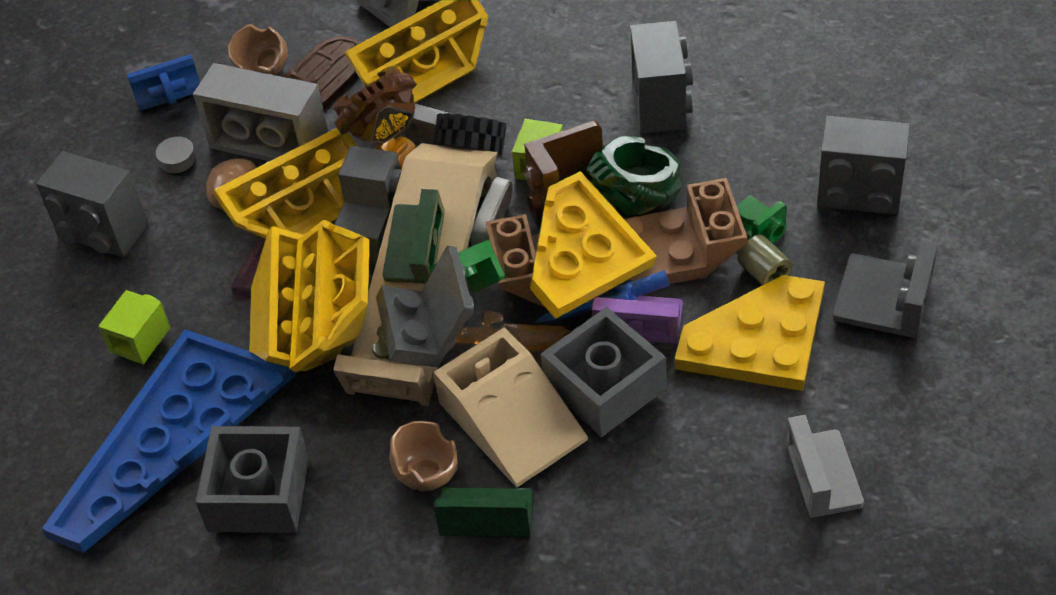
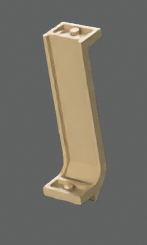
M421 143L405 157L369 288L368 306L360 337L355 341L351 356L337 354L333 369L346 394L355 395V392L418 401L420 405L429 406L435 382L433 372L438 367L394 362L386 358H377L372 353V347L375 343H378L379 339L376 334L377 329L382 325L376 300L381 286L422 291L425 286L423 283L388 282L384 280L382 275L394 207L397 204L419 205L421 189L438 190L445 212L436 263L439 261L447 245L457 247L458 252L467 249L480 197H486L492 182L497 177L494 165L498 152Z

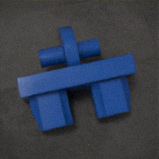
M191 54L127 74L139 111L167 102L169 105L177 103L176 99L192 95L200 84Z

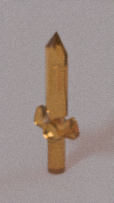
M485 311L482 315V327H462L455 343L479 344L505 327L528 351L544 352L571 332L563 326L503 324L501 328L494 329L490 326L491 323L502 322L503 315L493 311Z

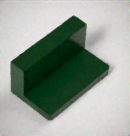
M421 189L419 205H395L382 274L385 281L426 284L431 273L428 267L436 264L445 212L438 190Z
M442 487L441 499H435L434 504L439 535L531 537L532 489Z

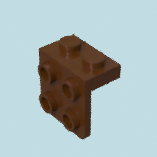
M590 121L524 144L526 158L524 173L529 190L527 203L535 219L540 217L542 221L549 186L580 171L588 180L593 179L587 172V167L594 153L603 147L602 128L597 121Z

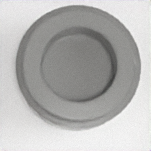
M185 137L168 138L161 142L156 149L159 166L168 173L186 171L196 161L194 146Z

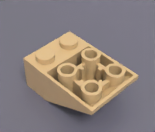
M505 327L433 372L439 404L516 488L588 440L587 435L531 353Z

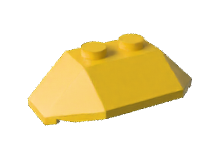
M441 0L347 50L345 55L365 86L379 79L378 72L390 66H396L401 73H409L417 84L412 89L414 102L416 103L475 69L489 16L479 0Z
M335 128L214 189L212 193L236 227L266 239L271 226L305 235L322 220L331 223L337 220L344 204L338 174L350 147H358V145L349 133L341 135L340 131Z
M322 220L297 241L289 367L294 372H299L327 360L346 346L352 345L360 337L368 306L369 239L326 220Z
M271 226L268 230L251 286L249 351L265 361L290 367L297 241L304 235ZM337 354L302 371H308L337 358Z

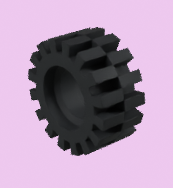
M439 113L436 119L433 144L498 152L497 156H502L507 124L484 117Z

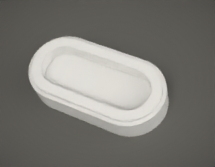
M496 177L492 182L475 219L471 234V245L474 246L487 239L489 240L486 221L504 218L513 190V184L510 180Z

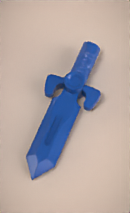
M665 270L638 280H627L609 290V293L597 297L635 300L643 294L668 287L670 283ZM594 298L556 319L548 312L534 323L550 324L585 313L592 309Z

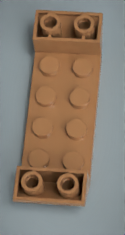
M727 178L687 185V207L623 218L657 255L654 266L629 279L632 281L665 270L670 284L705 278L747 244L748 237ZM526 214L486 221L490 244L505 274V278L499 281L500 289L545 307L530 290L539 234L531 235Z

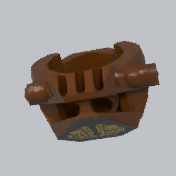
M390 66L378 72L379 79L359 90L349 99L346 95L340 97L333 106L338 115L334 124L341 135L350 132L353 136L365 142L386 143L407 129L415 114L412 89L417 84L409 73H401L396 66Z

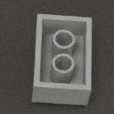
M213 63L193 93L210 149L271 161L328 132L318 84Z

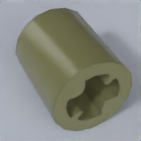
M763 235L750 238L737 255L738 263L761 285L782 275L789 276L792 270V262Z

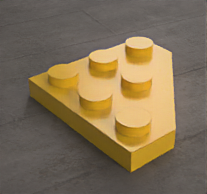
M580 171L548 187L530 290L556 319L653 267L657 255Z
M782 275L684 325L674 359L675 369L803 391L821 309L825 281Z

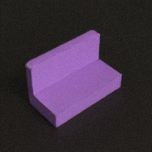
M638 296L635 300L594 297L592 317L608 307L646 341L678 344L683 311V301L681 299Z

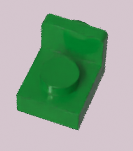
M750 195L736 205L748 237L747 241L754 236L763 235L771 243H775L785 233L787 227V205L783 202L778 201L768 208Z
M488 239L458 252L460 262L465 268V278L473 292H478L505 278L502 267ZM436 264L428 267L430 273H432Z

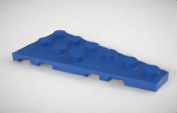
M184 329L41 528L46 539L85 553L206 452L211 426H237L296 377L295 372L287 366L265 361L248 350Z

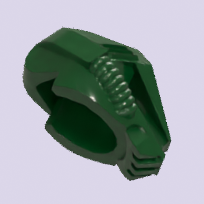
M622 136L614 139L594 153L587 167V172L593 177L589 181L603 197L629 217L636 213L638 215L644 214L657 208L658 205L663 209L675 200L683 184L680 177L681 162L665 148L645 145V140L641 137Z

